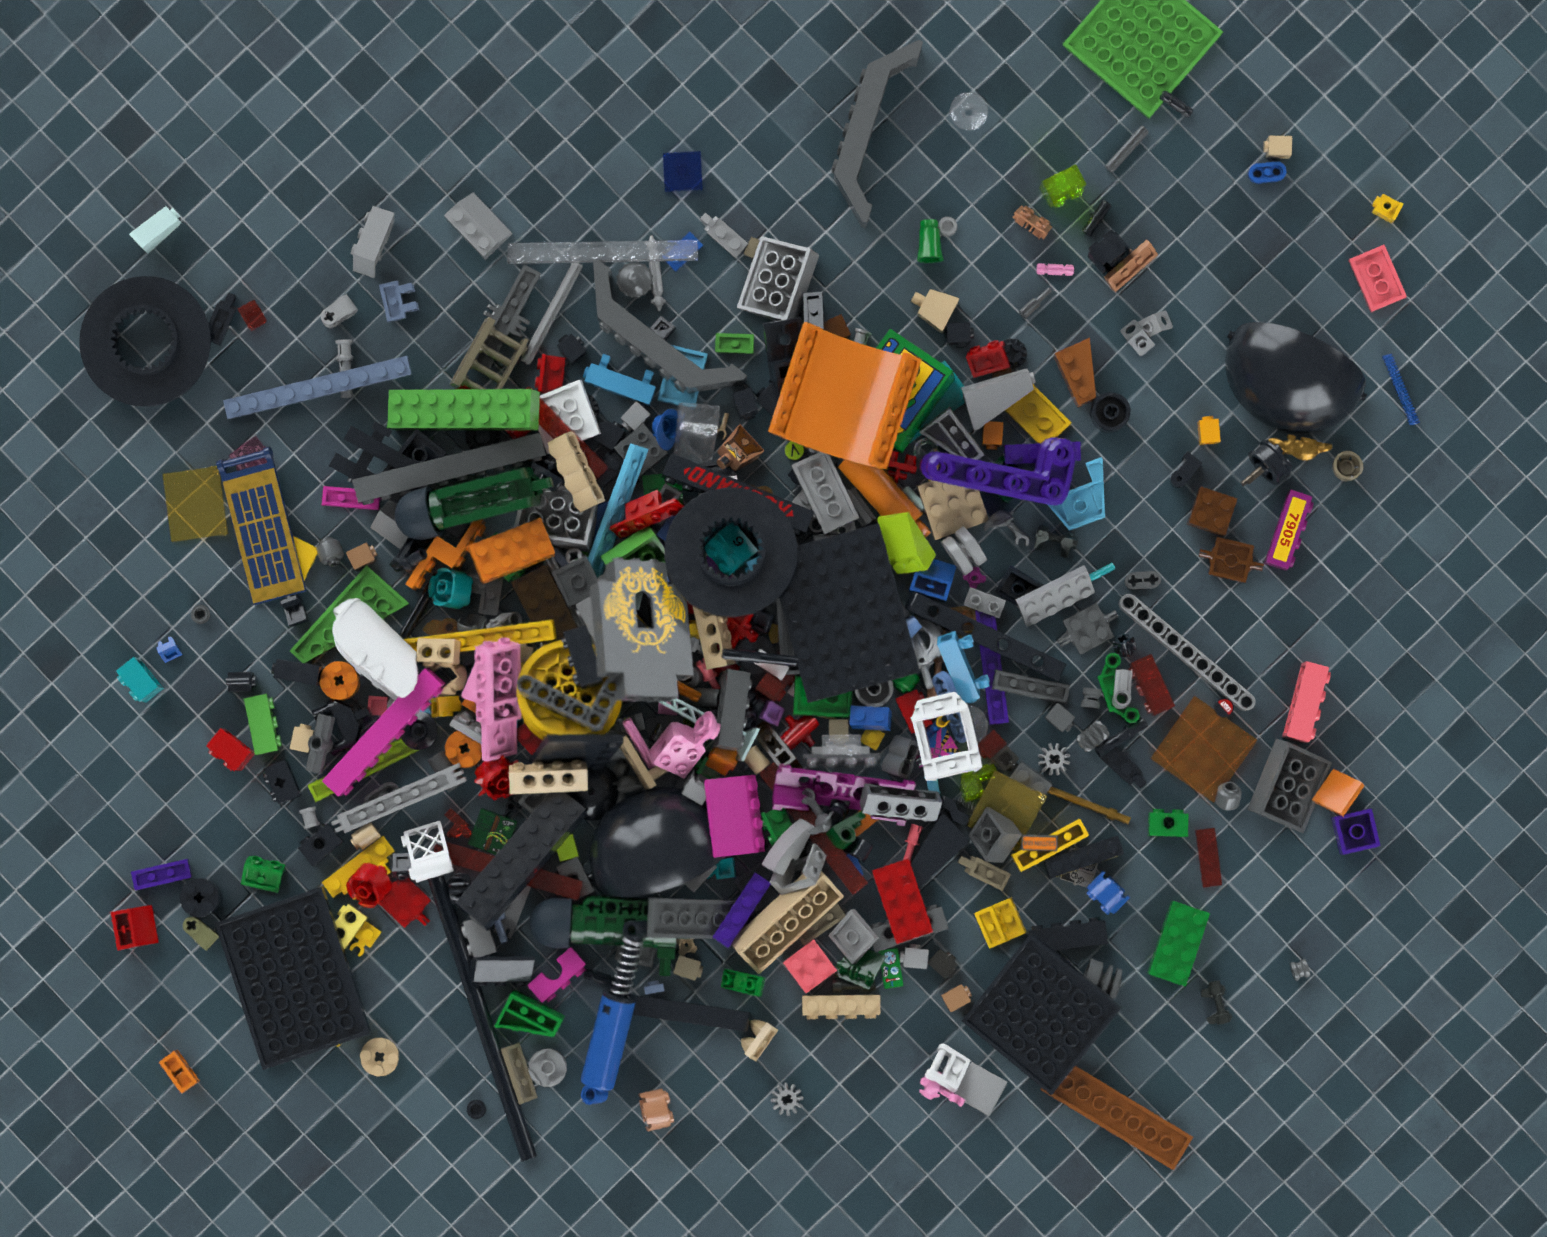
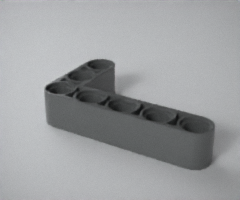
M523 675L517 681L518 691L522 696L594 732L600 731L604 727L618 701L617 691H611L608 688L610 684H616L615 677H609L605 681L592 707L531 676ZM529 682L531 687L528 690H524L521 688L522 683ZM541 691H547L549 693V695L546 698L542 699L538 697V694ZM561 699L566 702L565 706L563 707H557L555 705V703ZM606 700L610 705L607 708H601L599 703ZM576 708H580L583 710V714L575 716L573 711ZM593 717H598L601 721L597 725H592L590 720Z

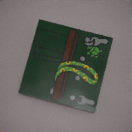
M481 808L468 844L497 855L513 836L518 821Z

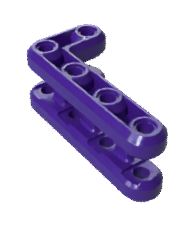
M1057 437L1047 438L1039 447L1034 471L941 452H929L922 457L920 470L925 478L933 481L1047 505H1059L1066 500L1069 493L1077 450L1070 440Z

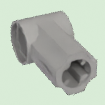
M1124 669L1115 671L1112 704L1117 709H1124L1131 702L1133 671ZM1123 695L1126 698V703H1119L1117 696Z

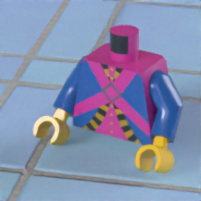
M943 716L938 717L932 725L926 728L932 758L960 752L945 727L949 724L950 720L943 722ZM919 755L917 756L915 761L919 768L923 767L921 756Z

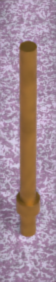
M1052 786L1047 792L1103 814L1110 820L1115 819L1126 824L1130 822L1131 817L1117 812L1114 808L1110 807L1108 809Z

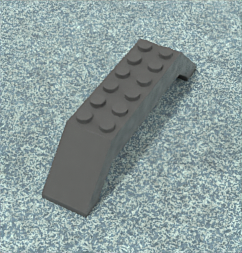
M917 40L869 63L867 69H862L859 82L862 85L861 87L857 86L854 95L856 104L851 105L848 119L850 123H846L842 137L845 139L840 141L837 155L839 159H834L831 173L834 174V181L860 226L865 229L872 211V204L867 202L857 179L888 79L910 66H917L923 45L921 40Z
M594 259L597 317L600 329L607 334L611 332L619 344L629 346V351L633 355L643 357L644 363L650 368L654 369L656 367L660 372L659 374L667 381L671 379L675 384L674 386L681 392L686 390L688 393L740 386L747 382V375L733 364L726 368L702 370L612 300L610 287L612 271L600 260Z

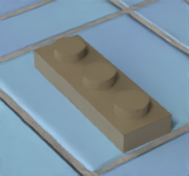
M520 1043L502 1048L501 1051L519 1104L538 1098Z

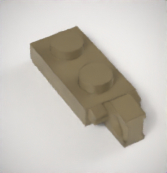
M960 856L957 862L966 867L964 871L969 875L1001 891L1004 890L1011 876L1010 873L978 857L971 856L969 860Z

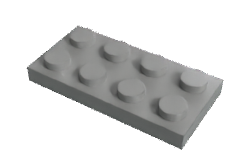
M818 452L791 465L824 535L859 519L828 454Z
M1083 565L1016 599L1023 621L1028 627L1089 597L1095 591L1089 573Z

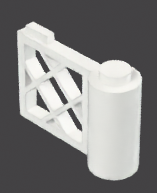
M441 821L404 831V836H401L403 847L408 848L412 867L409 869V874L412 880L415 879L416 882H421L454 871ZM438 828L439 832L435 838L428 835L430 830ZM416 834L421 836L417 843L411 842L409 836ZM425 838L432 841L428 849L420 846ZM437 843L443 846L444 851L435 853L432 849ZM418 849L425 852L423 857L414 858V854Z

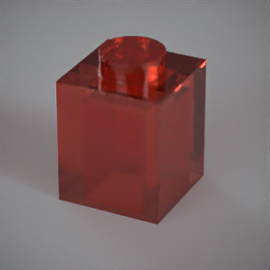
M992 730L978 743L979 753L983 759L986 757L991 759L1007 744L995 730Z

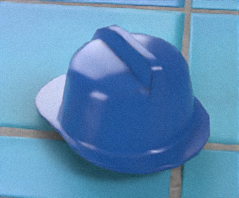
M668 409L663 414L656 416L652 423L653 436L657 439L659 446L663 450H670L682 429V418L675 409Z

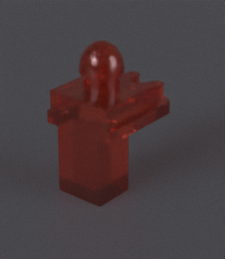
M450 808L444 815L454 826L447 832L446 836L458 839L463 834L465 838L471 837L472 832L467 828L470 824Z

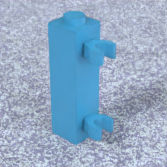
M606 354L602 355L599 366L591 363L590 367H586L583 374L586 384L650 407L656 392V387L650 385L654 375L652 371L646 369L642 381L607 369L611 357Z
M956 631L939 636L937 646L957 694L965 703L970 704L980 698V688L983 689L990 686V679L988 675L975 679L963 650L973 647V638L971 635H967L959 639Z

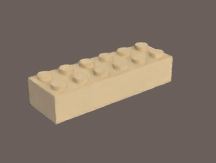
M821 871L816 885L783 895L780 894L737 934L731 945L759 975L838 903L844 895ZM802 874L794 882L807 879V877Z

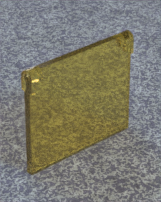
M217 466L163 474L171 542L228 534L221 477Z
M995 770L967 826L973 829L986 807H990L1013 821L1022 835H1027L1047 796ZM1022 835L1013 847V851H1019L1022 844Z

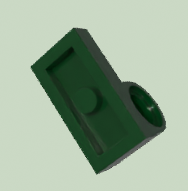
M860 811L833 826L826 835L836 848L845 849L855 840V829L862 825L861 822L866 818V815Z

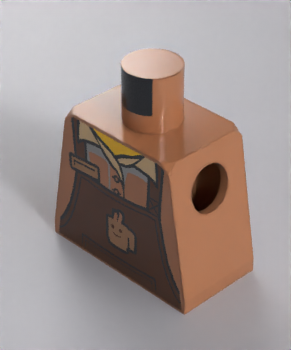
M739 424L717 451L721 456L717 460V464L721 469L730 466L734 471H737L757 460L764 450Z

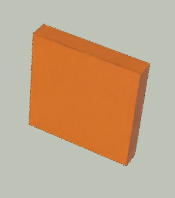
M1333 769L1312 800L1314 803L1344 816L1365 785Z

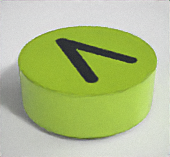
M792 441L785 447V455L790 460H798L804 454L803 446Z

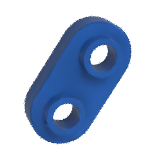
M1278 161L1257 163L1250 167L1248 178L1255 184L1278 182L1285 177L1287 169L1283 163ZM1273 170H1279V175H1274ZM1254 172H1260L1261 176L1255 177Z

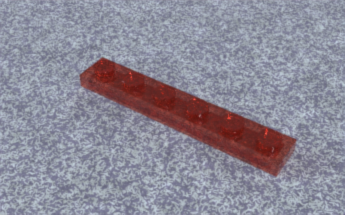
M540 397L539 425L553 439L573 431ZM573 431L578 439L580 449L586 456L588 466L593 471L597 480L609 467Z

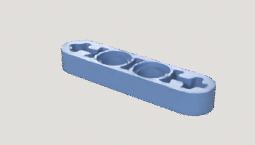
M941 671L933 676L932 682L938 696L951 692L957 693L953 681L947 672ZM960 712L956 713L959 720L953 714L945 715L947 721L950 720L949 726L954 738L959 743H965L966 736Z

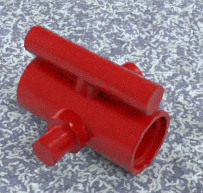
M790 714L785 717L784 720L789 724V729L780 736L782 741L791 750L801 741L812 747L815 741L811 738L812 735L810 733L820 725L813 716H802L799 720L794 719Z

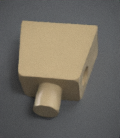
M930 289L926 297L915 292L911 302L920 307L917 315L942 333L959 298Z

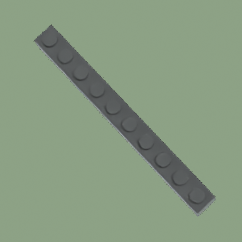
M536 433L352 481L358 503L362 502L363 505L374 503L375 498L381 497L383 501L393 498L392 494L400 492V496L411 492V489H422L430 487L431 484L435 483L438 486L449 484V480L455 478L457 482L468 479L467 475L475 473V477L487 474L486 470L494 469V472L505 470L506 465L512 464L513 467L524 465L523 461L531 459L532 463L543 460L542 456L546 454L541 435Z

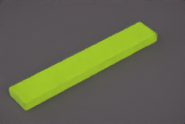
M400 738L390 743L392 747L385 754L382 752L377 757L380 760L372 768L369 766L365 770L367 774L364 778L420 750L409 748ZM326 776L307 785L315 802L334 794L322 782Z

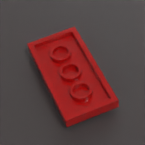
M909 858L872 870L896 944L933 932Z

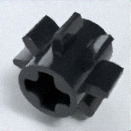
M1120 634L1116 637V641L1112 642L1114 653L1120 654L1124 658L1130 657L1134 652L1133 650H1137L1135 638H1130L1128 634Z

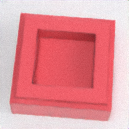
M369 696L368 707L372 712L371 715H383L387 710L388 697Z

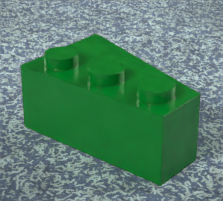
M514 989L494 1027L554 1037L565 1015Z

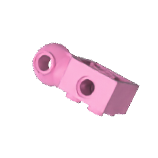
M710 711L705 712L697 719L694 728L679 722L670 723L649 750L652 764L685 778L706 752L704 742L708 739H715L720 731V724L717 723L713 713Z

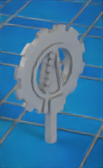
M919 616L915 617L922 626L919 631L929 635L930 645L927 649L918 632L911 638L926 689H932L934 686L929 668L930 665L935 663L933 660L941 656L937 646V639L939 636H942L943 630L939 625L936 626L928 620L921 619Z

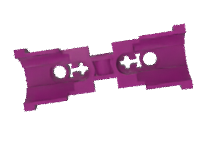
M780 764L774 781L772 806L773 810L780 811L782 807L809 811V804L806 805L801 802L804 797H807L802 794V791L809 788L815 793V801L818 805L830 806L832 799L850 801L849 809L861 810L859 802L865 783L914 790L915 782L913 780L897 782L855 776L853 774L791 768L788 764ZM802 776L810 778L807 782L799 781V778ZM870 815L871 819L893 821L899 826H905L906 819L900 817Z

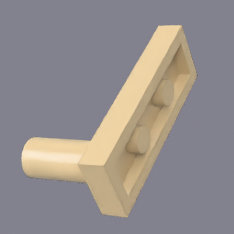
M623 736L624 743L620 746L621 751L644 789L653 788L656 786L654 781L669 771L658 766L648 771L628 737Z

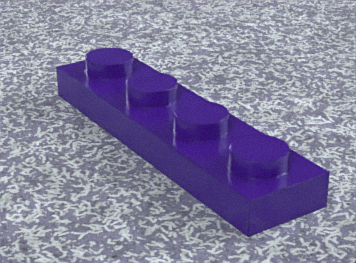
M1073 441L1072 443L1077 450L1075 461H1081L1080 441ZM1041 443L1004 445V464L1036 463Z
M754 873L712 938L729 948L770 886V882Z

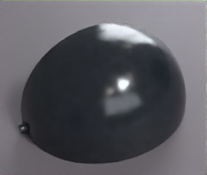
M1265 322L1242 324L1234 332L1229 331L1227 335L1230 342L1225 357V369L1230 388L1239 403L1251 415L1271 427L1293 433L1322 431L1344 420L1353 411L1360 400L1364 401L1367 396L1364 393L1366 379L1359 367L1339 350L1311 335L1282 325Z
M654 788L633 794L614 805L602 817L591 838L589 847L591 873L587 874L589 881H594L596 887L607 895L618 897L641 896L676 887L714 867L724 857L713 858L707 801L700 805L683 795V789Z

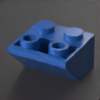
M934 559L928 570L914 572L909 592L914 591L925 597L946 602L957 566Z

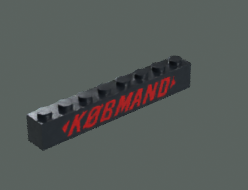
M673 453L670 454L661 476L670 485L678 484L683 486V490L691 493L695 491L700 493V495L711 490L730 487L757 492L779 506L789 519L795 536H803L806 533L814 513L810 509Z

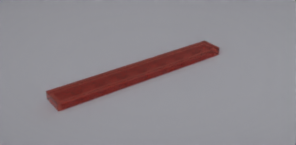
M775 762L759 773L772 791L778 769ZM786 808L795 821L801 818L815 827L817 817L810 808L809 811ZM828 831L814 835L810 834L809 839L811 842L816 844L827 855L825 860L852 895L868 884L844 851L833 845L826 835Z
M446 842L452 864L482 872L495 857L494 855ZM436 843L434 852L444 851L443 846ZM540 869L527 886L578 900L583 881Z

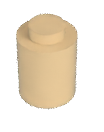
M756 745L754 747L751 746L744 760L755 775L770 764V761Z
M369 822L351 834L353 839L350 841L356 849L361 848L363 850L381 837L375 826Z

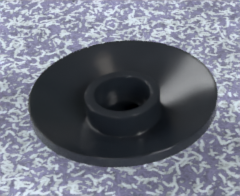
M419 712L416 715L418 719L411 726L408 724L403 729L405 733L401 736L403 743L415 750H422L431 746L436 740L438 733L437 724L432 716ZM416 727L420 729L419 734L414 733Z

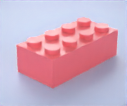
M1308 661L1301 664L1282 735L1283 738L1307 743L1314 739L1316 728H1313L1314 723L1319 720L1321 710L1318 708L1326 695V691H1323L1325 684L1329 683L1331 673L1328 672L1329 667Z

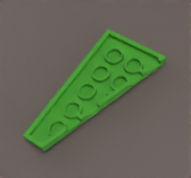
M366 565L292 647L290 652L302 663L306 664L334 648L336 645L332 628L336 617L333 610L348 599H360L370 606L382 619L410 603Z

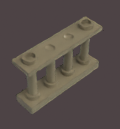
M491 317L486 318L449 385L455 389L460 387V385H465L470 389H485L468 379L466 374L469 369H475L497 382L495 389H502L520 355L523 356L527 351L528 346L526 344L528 339L524 338L518 343L495 329L493 325L496 320ZM487 336H493L515 349L512 358L508 359L486 346L484 341ZM478 352H483L507 366L502 376L478 363L477 359H475Z

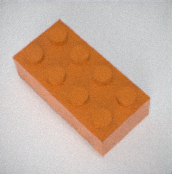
M541 518L468 546L482 585L555 556V551Z

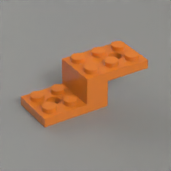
M483 519L473 521L456 548L440 537H435L426 551L427 558L418 563L405 585L414 591L417 588L421 589L426 581L424 579L427 572L431 573L436 565L435 559L453 570L461 569L466 561L464 556L469 552L468 546L475 543L474 541L477 536H482L486 530V522Z

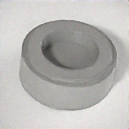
M952 217L942 218L938 224L940 234L946 237L954 235L957 230L955 219Z

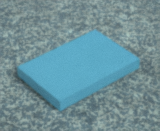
M671 345L702 370L705 369L708 358L707 353ZM664 378L662 379L657 401L695 410L699 392L688 393L686 390L681 392L674 386L675 384L671 379L669 381Z

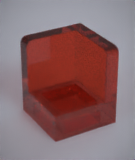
M255 300L238 308L251 331L267 323V319Z

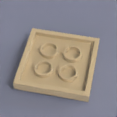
M933 480L916 485L935 540L954 534L963 526L968 529L985 523L988 520L979 490Z

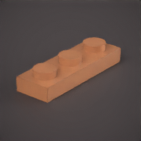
M1145 240L1106 274L1104 278L1110 288L1116 292L1158 254L1152 244Z

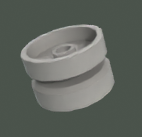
M963 526L955 532L959 544L951 536H948L941 543L954 564L965 576L973 571V565L969 558L978 566L987 561V558L976 539Z

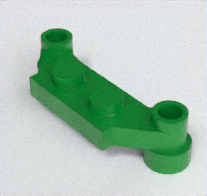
M1110 653L1105 658V665L1101 675L1097 676L1109 713H1116L1128 723H1135L1140 716L1137 709L1128 706L1124 709H1117L1112 704L1115 671L1121 663V658L1116 653ZM1110 658H1114V659H1115V664H1114V665L1110 664V662H1109V659H1110ZM1123 695L1117 696V701L1119 703H1126V699ZM1129 712L1134 714L1133 719L1128 718Z

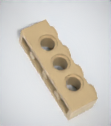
M693 606L706 669L735 664V660L722 659V650L732 649L730 642L731 634L726 623L727 617L714 616ZM713 625L716 627V632L713 631ZM717 644L720 645V652L717 650Z
M574 760L569 763L554 761L548 764L534 762L533 764L526 765L523 763L509 765L510 794L588 791L587 763L581 760ZM565 773L572 774V776L568 778L564 777L563 775ZM546 774L553 775V777L548 779L543 776ZM526 775L533 776L532 779H525L524 777Z

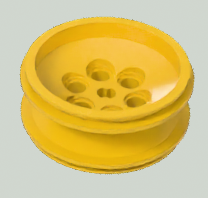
M562 640L542 646L527 659L518 679L523 675H528L545 684L553 679L557 684L552 688L564 693L565 689L569 690L572 688L574 692H570L568 696L582 702L584 696H591V702L584 703L592 707L605 681L609 678L602 677L603 684L581 690L579 685L575 686L572 675L576 673L574 667L570 668L567 656H570L568 649H564ZM592 644L596 656L595 645ZM565 669L573 671L570 676H564L562 672ZM524 682L521 685V688L524 690H528L531 687L529 682ZM610 684L608 686L609 690L616 691V684ZM517 687V701L521 716L531 732L541 740H544L547 734H606L617 720L622 705V700H618L604 727L600 731L594 732L522 696ZM541 691L538 694V697L542 699L546 698L549 695V693L547 691ZM558 700L557 707L565 706L566 702L564 700ZM606 700L599 703L601 708H607L610 705ZM576 708L573 715L580 716L583 714V710ZM593 717L590 723L597 725L601 720L598 717Z

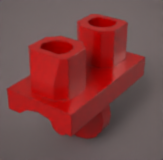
M892 451L887 468L896 470V472L888 471L890 476L895 477L894 481L898 483L899 478L904 480L907 478V474L900 473V471L916 473V456L906 454L903 464L897 462L899 452Z

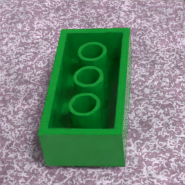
M1171 901L1147 974L1186 987L1210 913Z

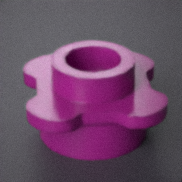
M977 566L973 567V571L967 575H963V579L970 584L969 587L974 589L977 588V585L986 581V577L980 573V569Z

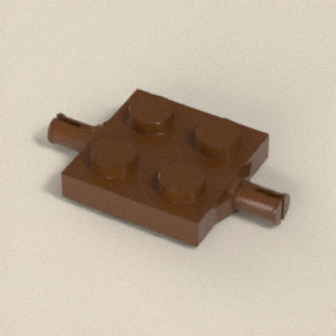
M1216 537L1212 551L1200 549L1198 557L1209 559L1208 575L1246 583L1251 569L1263 571L1262 567H1264V563L1253 561L1254 545Z

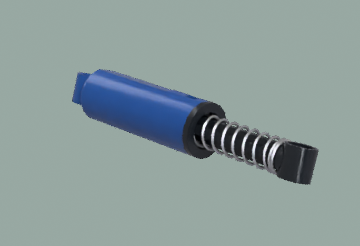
M645 920L628 921L624 924L623 935L625 937L623 941L625 945L621 946L624 950L620 953L622 956L621 960H618L620 966L616 967L618 973L614 975L616 981L612 982L614 988H605L602 993L581 1076V1082L586 1085L581 1091V1097L583 1102L588 1105L605 1102L608 1098V1091L612 1090L615 1086L637 999L631 993L630 986L634 984L632 982V979L635 978L633 972L637 971L635 966L639 963L637 957L641 956L639 950L643 948V939L647 938L648 923Z

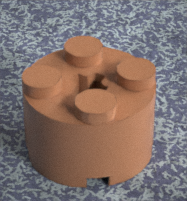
M661 1088L639 1093V1097L643 1098V1100H639L643 1121H647V1125L649 1124L646 1127L647 1132L670 1127V1123H674L672 1111L668 1110L667 1104H670L668 1092L663 1091Z

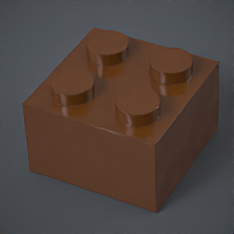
M1201 486L1198 489L1187 525L1222 537L1225 536L1237 498Z

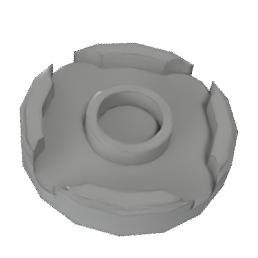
M551 1048L536 1052L529 1062L531 1079L537 1085L543 1087H553L559 1084L567 1072V1063L564 1056Z

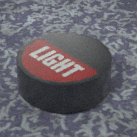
M1220 698L1215 702L1214 711L1218 716L1228 717L1233 713L1234 705L1231 700Z

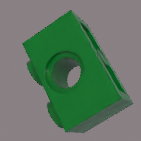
M1153 809V813H1148V836L1188 837L1189 814H1184V810L1172 809V813H1164L1165 809ZM1166 817L1171 818L1173 821V825L1169 829L1163 825V820Z

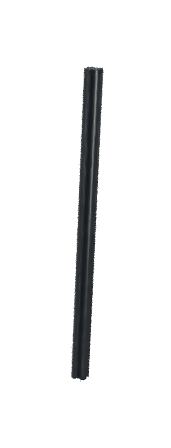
M444 875L430 878L428 882L521 1162L537 1157L518 1102L481 986H476V983H470L471 956L469 955L454 905L449 898L450 894Z

